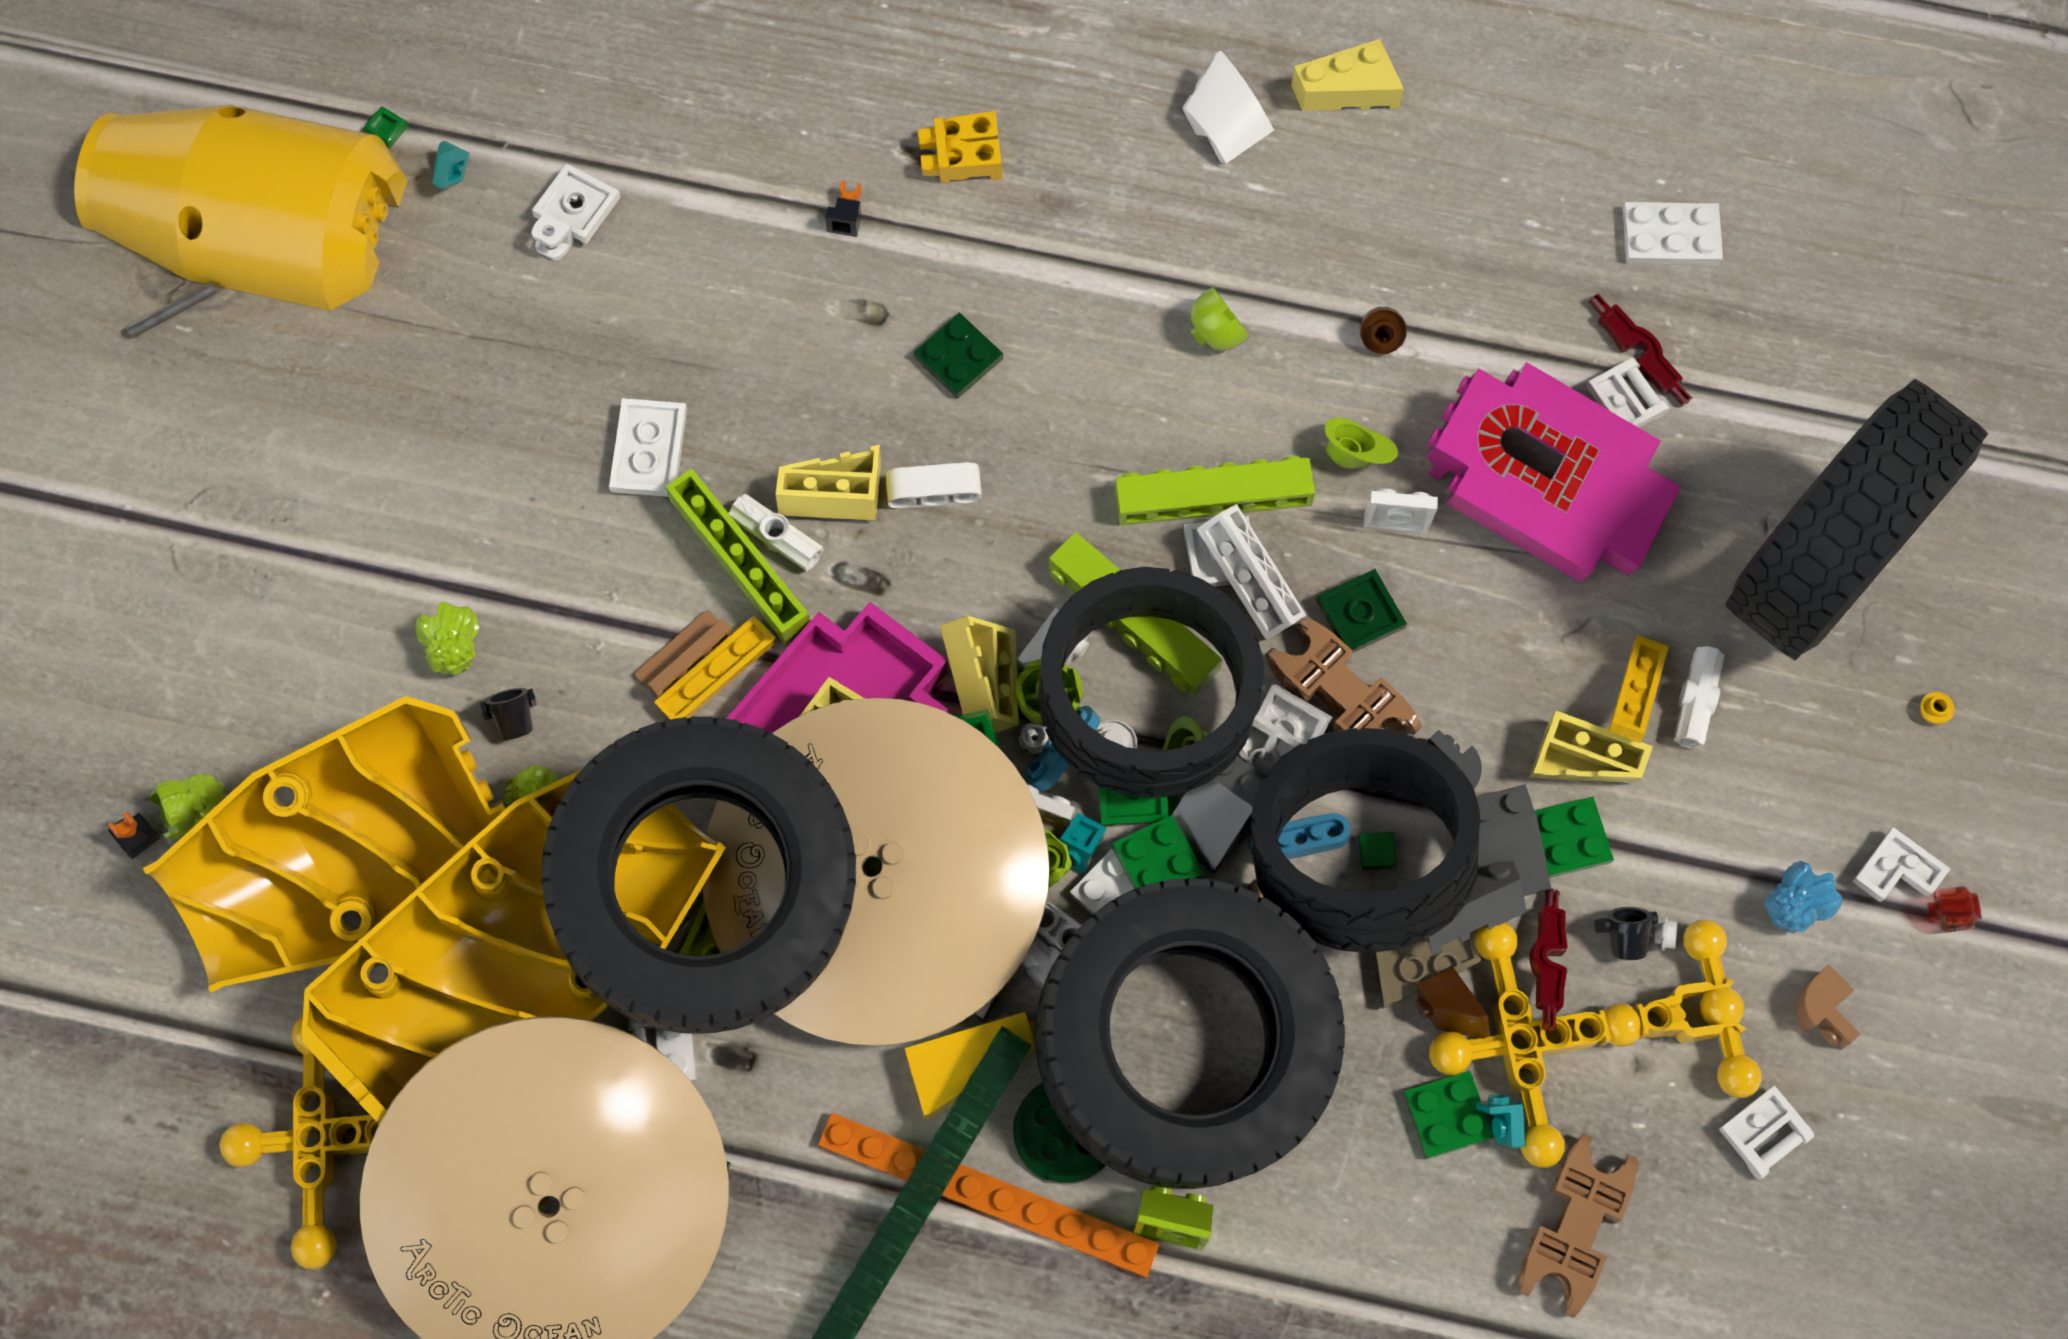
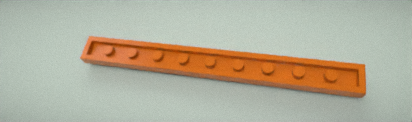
M832 1112L818 1143V1146L822 1149L1146 1279L1160 1243Z

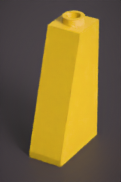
M1022 1012L904 1048L925 1121L933 1119L1035 1052V1020L1028 1021L1026 1013Z

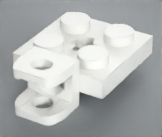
M566 163L532 209L533 216L538 219L532 229L533 239L537 240L535 244L536 251L554 261H558L571 248L574 238L587 244L621 198L619 190ZM579 199L582 200V207L576 209L571 207V201L577 202ZM546 246H549L550 248H554L556 246L558 247L556 249L550 250Z

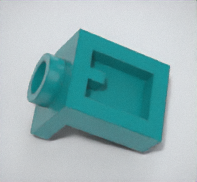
M447 141L440 142L433 165L434 176L432 184L443 189L463 181L469 152Z
M1078 812L1060 838V841L1067 844L1069 856L1072 860L1070 869L1083 874L1087 869L1091 856L1104 838L1107 828Z
M1503 1094L1489 1095L1488 1101L1476 1102V1110L1494 1114L1495 1116L1492 1121V1131L1496 1138V1143L1511 1148L1525 1147L1523 1104L1509 1100V1095Z

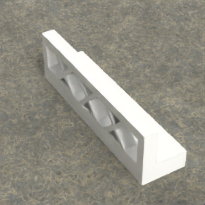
M1237 504L1196 528L1266 641L1307 616Z

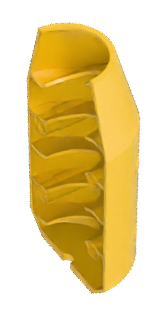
M582 769L514 801L305 988L301 1042L378 1124L393 1099L405 1084L427 1062L461 1039L494 1025L532 1017L563 1016L592 1021L608 1006L588 988H581L577 985L575 981L577 975L570 967L554 936L545 909L542 890V855L547 831L560 799ZM673 803L650 814L632 831L623 845L615 871V894L625 917L642 936L663 949H666L726 848L721 842H716L704 834ZM485 869H494L498 871V878L494 883L487 885L479 881V874ZM377 966H386L389 972L388 978L380 984L372 983L369 978L371 971Z

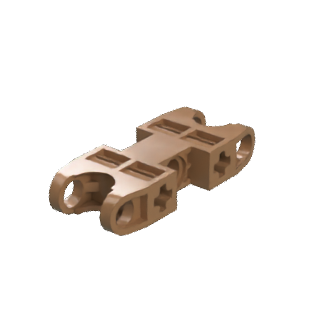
M1303 617L1296 624L1298 632L1304 638L1303 642L1307 647V652L1295 656L1287 652L1282 653L1276 648H1271L1265 654L1266 662L1275 676L1292 694L1307 703L1317 695L1340 716L1335 721L1332 731L1353 728L1363 730V728L1382 729L1383 727L1390 726L1398 730L1404 729L1409 734L1414 735L1421 729V722L1405 698L1382 677L1378 678L1368 687L1346 667L1352 658L1353 651L1332 631L1310 618Z
M1583 1133L1562 1161L1549 1193L1565 1201L1555 1229L1552 1231L1539 1226L1534 1230L1522 1260L1518 1282V1293L1528 1297L1537 1281L1540 1282L1544 1276L1555 1277L1564 1286V1299L1567 1300L1564 1314L1572 1318L1576 1317L1594 1291L1608 1257L1591 1249L1601 1221L1605 1219L1616 1224L1622 1220L1634 1190L1638 1159L1627 1154L1619 1170L1615 1169L1613 1173L1609 1174L1600 1172L1595 1168L1591 1159L1592 1151L1589 1150L1592 1137Z

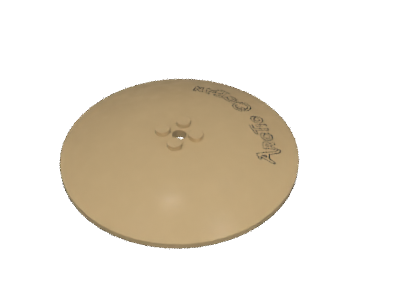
M868 698L834 703L810 711L773 732L772 734L788 742V745L795 747L807 757L826 778L844 809L852 832L856 855V886L852 909L838 948L824 971L813 984L792 1003L774 1014L805 1032L828 1040L855 1045L877 1046L920 1040L940 1033L976 1013L1003 989L1026 958L1036 938L1048 894L1049 859L1044 826L1036 802L1014 764L999 747L965 721L943 710L901 699ZM718 800L708 826L707 836L716 842H721L726 848L702 889L710 928L720 952L723 953L751 940L772 919L785 891V869L779 848L765 826L742 808ZM871 857L878 858L882 862L881 872L874 877L866 876L863 872L864 862Z
M550 1016L512 1020L478 1031L444 1049L427 1062L393 1099L377 1127L364 1164L360 1189L362 1239L369 1265L378 1286L403 1322L421 1339H653L666 1329L689 1304L708 1275L717 1255L725 1229L728 1210L729 1179L727 1161L720 1133L702 1096L688 1077L668 1057L649 1043L621 1029L587 1019ZM554 1196L559 1200V1207L554 1213L544 1214L538 1209V1203L543 1197Z

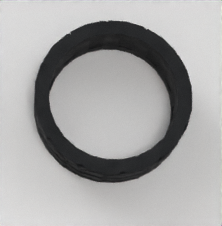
M1138 567L1119 570L1115 574L1112 572L1095 579L1073 594L1064 603L1052 619L1043 642L1038 705L1042 723L1047 727L1045 731L1053 747L1071 768L1079 770L1078 774L1099 787L1122 795L1130 793V796L1160 798L1178 795L1207 784L1233 763L1247 742L1262 695L1264 661L1259 640L1253 636L1256 633L1245 613L1227 595L1220 594L1221 590L1199 577L1178 570L1170 572V569ZM1153 616L1176 621L1202 635L1222 655L1232 674L1236 692L1235 707L1227 719L1215 731L1192 745L1163 751H1145L1125 747L1105 738L1091 728L1074 709L1065 691L1062 670L1076 645L1092 631L1103 625L1128 617Z
M1353 728L1328 732L1307 740V744H1300L1281 756L1267 772L1269 776L1262 779L1254 796L1251 818H1254L1251 823L1253 863L1258 888L1263 897L1282 908L1283 913L1286 911L1301 925L1300 928L1302 930H1306L1316 943L1341 951L1368 953V950L1382 952L1402 949L1425 940V936L1434 935L1453 921L1465 906L1463 902L1470 898L1477 880L1480 809L1475 790L1464 772L1460 770L1453 760L1440 749L1421 739L1416 740L1411 735L1389 729L1363 728V730ZM1369 787L1391 790L1409 796L1425 805L1443 821L1454 841L1452 848L1443 861L1426 876L1403 887L1384 892L1365 893L1338 890L1316 882L1299 871L1285 857L1278 844L1281 832L1287 822L1308 803L1329 793L1345 789Z

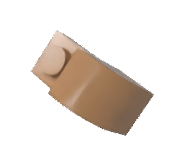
M1830 965L1819 971L1800 990L1796 999V1016L1800 1026L1806 1033L1818 1026L1821 1029V1035L1829 1044L1843 1049L1851 1044L1860 1033L1839 1013L1836 1007L1854 989Z

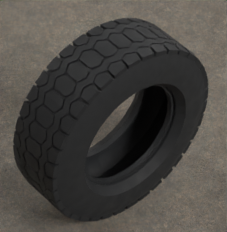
M1913 379L1906 387L1894 393L1882 403L1797 501L1741 572L1725 606L1737 618L1779 651L1796 661L1800 655L1821 643L1976 461L1982 443L1988 433L1976 421L1929 386L1917 379Z
M691 716V718L687 719L682 717L664 720L661 723L657 722L639 728L638 731H632L616 740L613 744L608 745L594 756L593 760L589 761L576 775L560 799L547 831L542 855V890L545 909L556 941L576 975L604 1003L628 1018L660 1030L687 1034L718 1033L748 1026L780 1011L804 993L824 971L839 946L851 913L856 886V855L852 832L844 809L826 778L807 757L795 747L788 745V742L748 723L744 722L743 724L737 720L720 717L717 719L713 717ZM693 798H710L725 801L753 815L765 826L775 840L785 869V891L778 909L767 925L751 940L739 947L708 956L678 954L650 942L627 920L615 894L617 861L623 845L632 831L641 821L658 809L677 801Z
M1197 878L1165 880L1138 887L1111 900L1091 915L1065 944L1050 968L1039 998L1035 1019L1037 1065L1045 1092L1058 1118L1072 1137L1097 1160L1122 1175L1146 1184L1176 1189L1213 1187L1255 1174L1279 1161L1299 1145L1314 1128L1332 1098L1341 1072L1344 1056L1343 1048L1345 1047L1344 1014L1341 999L1338 997L1340 993L1333 974L1330 973L1331 969L1322 952L1318 951V946L1306 930H1302L1300 928L1301 925L1286 911L1283 913L1282 908L1265 897L1261 898L1257 893L1240 886L1236 887L1230 883ZM1173 955H1187L1207 959L1230 971L1252 995L1258 1007L1264 1029L1262 1063L1248 1091L1227 1110L1207 1115H1184L1168 1111L1144 1098L1123 1075L1116 1061L1110 1037V1016L1113 1002L1125 978L1137 967L1151 960Z

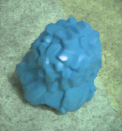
M1798 861L1794 862L1783 873L1782 883L1778 884L1777 888L1769 893V897L1765 899L1764 905L1768 916L1772 920V925L1782 928L1786 933L1804 932L1816 920L1824 921L1832 918L1841 908L1843 897L1836 889L1835 878L1832 873H1824L1820 876L1814 875L1809 863Z

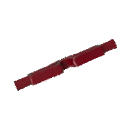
M1599 293L1594 295L1589 300V303L1600 314L1598 323L1610 335L1620 351L1627 352L1635 347H1642L1645 353L1636 360L1640 365L1639 371L1663 395L1670 392L1682 407L1689 403L1693 397L1680 385L1683 377L1663 356V349L1658 339L1648 330L1636 326L1617 304L1610 307Z
M1547 889L1545 891V905L1538 912L1537 940L1532 945L1529 955L1530 967L1536 978L1535 1006L1537 1009L1542 1010L1541 1027L1543 1030L1547 1029V1031L1557 1029V1013L1564 1006V988L1567 976L1565 966L1555 963L1547 957H1561L1568 948L1565 927L1566 912L1563 909H1559L1560 892L1557 889L1555 891L1554 889Z

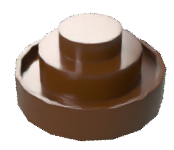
M1388 306L1377 307L1363 316L1359 334L1364 346L1369 351L1376 354H1389L1403 345L1407 336V326L1403 316L1396 309Z

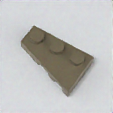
M1476 930L1470 932V939L1462 943L1457 938L1442 945V952L1432 956L1426 936L1424 937L1425 940L1402 949L1374 952L1382 1009L1418 993L1416 984L1452 967L1459 974L1479 965L1481 956L1474 945Z

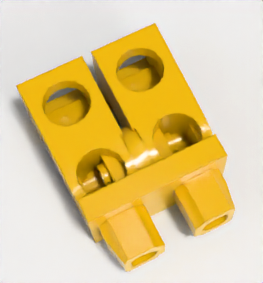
M995 111L955 116L943 120V117L934 118L933 127L918 129L920 150L937 148V154L921 155L923 176L940 175L941 183L980 176H990L991 180L1003 179Z

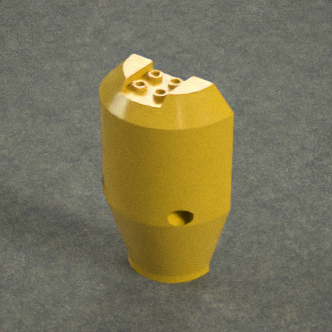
M234 105L135 114H119L114 112L103 114L91 126L81 147L75 173L74 196L77 216L83 228L94 230L186 280L203 284L211 281L213 286L331 311L371 289L379 265L374 248L378 242L380 222L386 219L388 205L399 207L408 180L385 142L377 135Z
M404 696L253 772L156 862L143 868L145 874L152 876L166 892L189 930L202 958L208 977V989L211 993L224 986L333 964L508 808L504 799L493 804L490 803L494 799V795L485 779L479 781L474 770L477 769L478 765L469 748L464 751L461 746L471 741V737L454 710ZM287 786L294 791L295 799L292 804H285L278 799L276 791L279 787ZM485 869L479 874L478 879L483 884H492L498 878V871ZM349 910L358 912L362 919L361 924L358 927H350L343 920L342 914Z

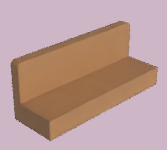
M706 610L635 673V677L658 699L733 634L731 626L723 618L718 620L710 611Z

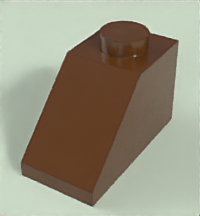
M1454 967L1416 984L1419 999L1415 1000L1416 1007L1422 1018H1429L1436 1029L1457 1032L1462 1035L1482 1039L1490 1036L1487 1013Z

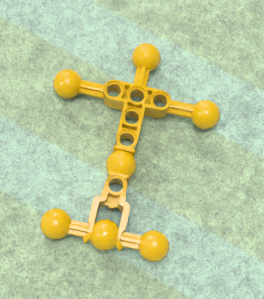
M1704 919L1692 922L1686 928L1683 935V946L1690 957L1700 962L1705 982L1680 985L1667 998L1652 1001L1645 1007H1643L1642 1003L1634 1007L1629 1004L1615 1003L1607 1006L1604 1010H1599L1597 1013L1583 1012L1559 1016L1556 1019V1031L1561 1039L1559 1044H1553L1547 1040L1545 1036L1546 1030H1543L1541 1027L1542 1019L1534 1021L1528 997L1517 989L1510 958L1515 954L1518 946L1515 930L1506 922L1490 930L1485 925L1476 930L1474 945L1480 956L1491 963L1498 994V1000L1493 1006V1016L1498 1035L1489 1036L1485 1039L1476 1038L1468 1040L1460 1033L1446 1031L1438 1034L1432 1040L1429 1047V1059L1432 1065L1445 1075L1463 1073L1470 1067L1472 1060L1503 1056L1510 1087L1521 1096L1528 1127L1524 1131L1525 1147H1520L1526 1161L1538 1168H1549L1556 1165L1562 1159L1565 1152V1141L1560 1131L1548 1124L1540 1089V1085L1546 1077L1543 1056L1585 1050L1593 1047L1596 1043H1599V1046H1605L1607 1043L1618 1047H1627L1645 1037L1675 1036L1679 1042L1685 1044L1712 1039L1718 1036L1724 1057L1717 1070V1082L1722 1091L1734 1098H1747L1758 1091L1762 1082V1071L1756 1061L1745 1055L1740 1034L1746 1030L1740 1024L1744 1015V1002L1740 994L1730 988L1734 980L1725 978L1720 959L1727 947V935L1722 926L1713 920ZM1703 996L1700 1002V1014L1710 1026L1692 1028L1687 1021H1684L1686 1013L1681 1008L1680 1003H1682L1683 999ZM1504 1001L1514 1002L1519 1008V1014H1508L1503 1007ZM1648 1012H1654L1660 1016L1662 1020L1661 1027H1656L1649 1022ZM1581 1023L1589 1024L1594 1030V1038L1584 1037L1580 1032L1579 1025ZM1514 1034L1521 1035L1526 1040L1527 1048L1524 1050L1517 1049L1511 1042V1036ZM1526 1068L1533 1073L1535 1079L1533 1084H1526L1520 1079V1069Z
M302 1015L294 1023L291 1032L293 1045L298 1052L303 1054V1087L294 1096L293 1130L262 1133L259 1127L254 1124L242 1122L230 1126L223 1133L219 1147L221 1156L226 1163L240 1168L255 1164L263 1154L293 1151L294 1180L303 1187V1227L293 1236L290 1249L293 1259L299 1266L304 1269L314 1270L327 1265L334 1257L337 1248L335 1235L330 1228L325 1226V1190L331 1186L334 1179V1156L368 1153L379 1124L371 1115L334 1118L333 1099L325 1092V1066L301 1042ZM314 1096H320V1106L315 1111L308 1112V1101ZM349 1128H355L356 1137L354 1141L349 1144H343L342 1137L344 1132ZM314 1131H320L321 1138L318 1144L314 1147H308V1136ZM319 1166L321 1170L320 1177L315 1182L308 1183L307 1173L311 1168ZM548 1196L543 1197L539 1201V1210L543 1209L548 1203Z

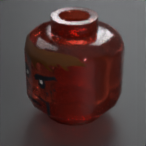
M1966 886L1938 889L1933 894V902L1927 903L1930 923L1937 922L1939 929L1945 933L1973 929L1976 925V920L1982 918L1977 893H1971Z

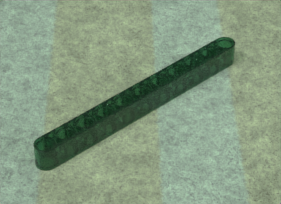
M1003 1026L998 1030L810 1339H855L1032 1046L1031 1043Z

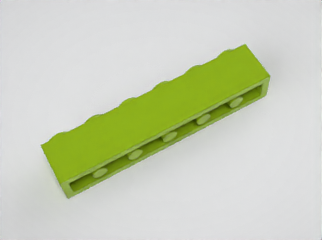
M1289 456L1281 461L1272 462L1266 459H1258L1250 462V464L1243 465L1228 462L1214 468L1192 466L1185 471L1172 472L1170 469H1161L1153 474L1146 475L1131 472L1121 477H1116L1115 481L1119 526L1216 516L1236 504L1242 513L1312 506L1315 496L1310 458H1300L1299 456Z
M692 468L665 486L670 502L785 646L788 645L811 621L809 613Z
M1077 532L1049 558V575L1060 586L1066 585L1074 592L1073 594L1089 582L1112 572L1115 574L1120 570ZM1153 616L1128 617L1105 624L1110 629L1116 628L1122 634V639L1129 647L1134 650L1140 649L1147 656V661L1157 671L1164 670L1171 676V681L1178 690L1183 693L1188 691L1193 697L1221 670L1223 659L1186 626L1176 621Z

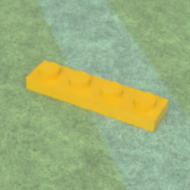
M753 615L654 701L655 706L668 720L686 717V719L691 718V716L777 643L776 637Z
M1637 634L1631 648L1608 732L1641 743L1647 729L1669 646Z

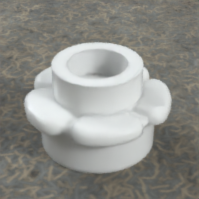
M1033 722L1024 725L1018 738L1020 746L1023 749H1027L1031 754L1041 753L1047 747L1049 740L1045 731L1047 727ZM1037 736L1038 740L1033 741L1032 737Z
M1664 917L1663 924H1656L1655 944H1661L1662 951H1665V948L1676 949L1678 922L1667 921V917Z

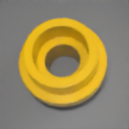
M1931 692L1921 700L1920 712L1923 719L1928 723L1942 725L1953 717L1955 707L1948 695L1942 692ZM1934 703L1941 705L1943 712L1937 711L1934 708Z

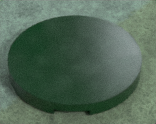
M1043 1083L1033 1088L1021 1102L1015 1114L1013 1124L1014 1144L1021 1161L1033 1174L1054 1184H1077L1097 1175L1106 1165L1084 1149L1062 1124L1047 1097Z

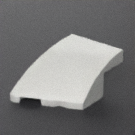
M1216 51L1212 56L1214 59L1205 75L1199 78L1194 93L1188 97L1182 109L1195 134L1207 136L1220 163L1226 164L1273 132L1274 129L1240 73L1222 51Z
M1272 685L1258 714L1255 716L1247 742L1239 755L1248 764L1268 777L1269 774L1267 772L1281 756L1300 744H1307V740L1323 735L1332 716L1282 687Z

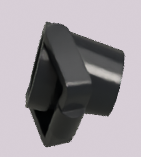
M533 688L504 690L489 696L484 702H480L484 719H493L501 739H515L533 731L530 708L537 705Z
M1638 907L1615 908L1608 912L1606 918L1594 921L1596 933L1610 932L1612 954L1616 958L1622 960L1643 959L1648 954L1650 930L1654 924L1658 923V914L1656 911L1649 912Z

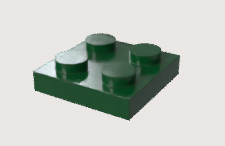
M960 312L913 352L914 358L957 399L1003 360V353Z
M1376 569L1322 593L1316 599L1335 635L1353 653L1395 634L1407 626L1404 617Z

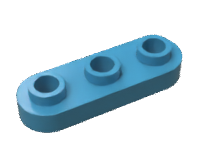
M1089 706L1078 707V714L1096 731L1100 724V717ZM1050 739L1047 742V747L1028 766L1025 777L1026 782L1038 789L1039 792H1044L1051 788L1069 766L1057 753Z
M1328 813L1287 822L1281 832L1278 844L1288 860L1339 849L1349 841L1350 823L1344 816L1337 813ZM1336 832L1338 836L1331 837L1328 833ZM1251 837L1250 850H1251V854H1252V856H1253V848H1252L1253 842H1252V837ZM1303 839L1305 843L1297 844L1295 840Z

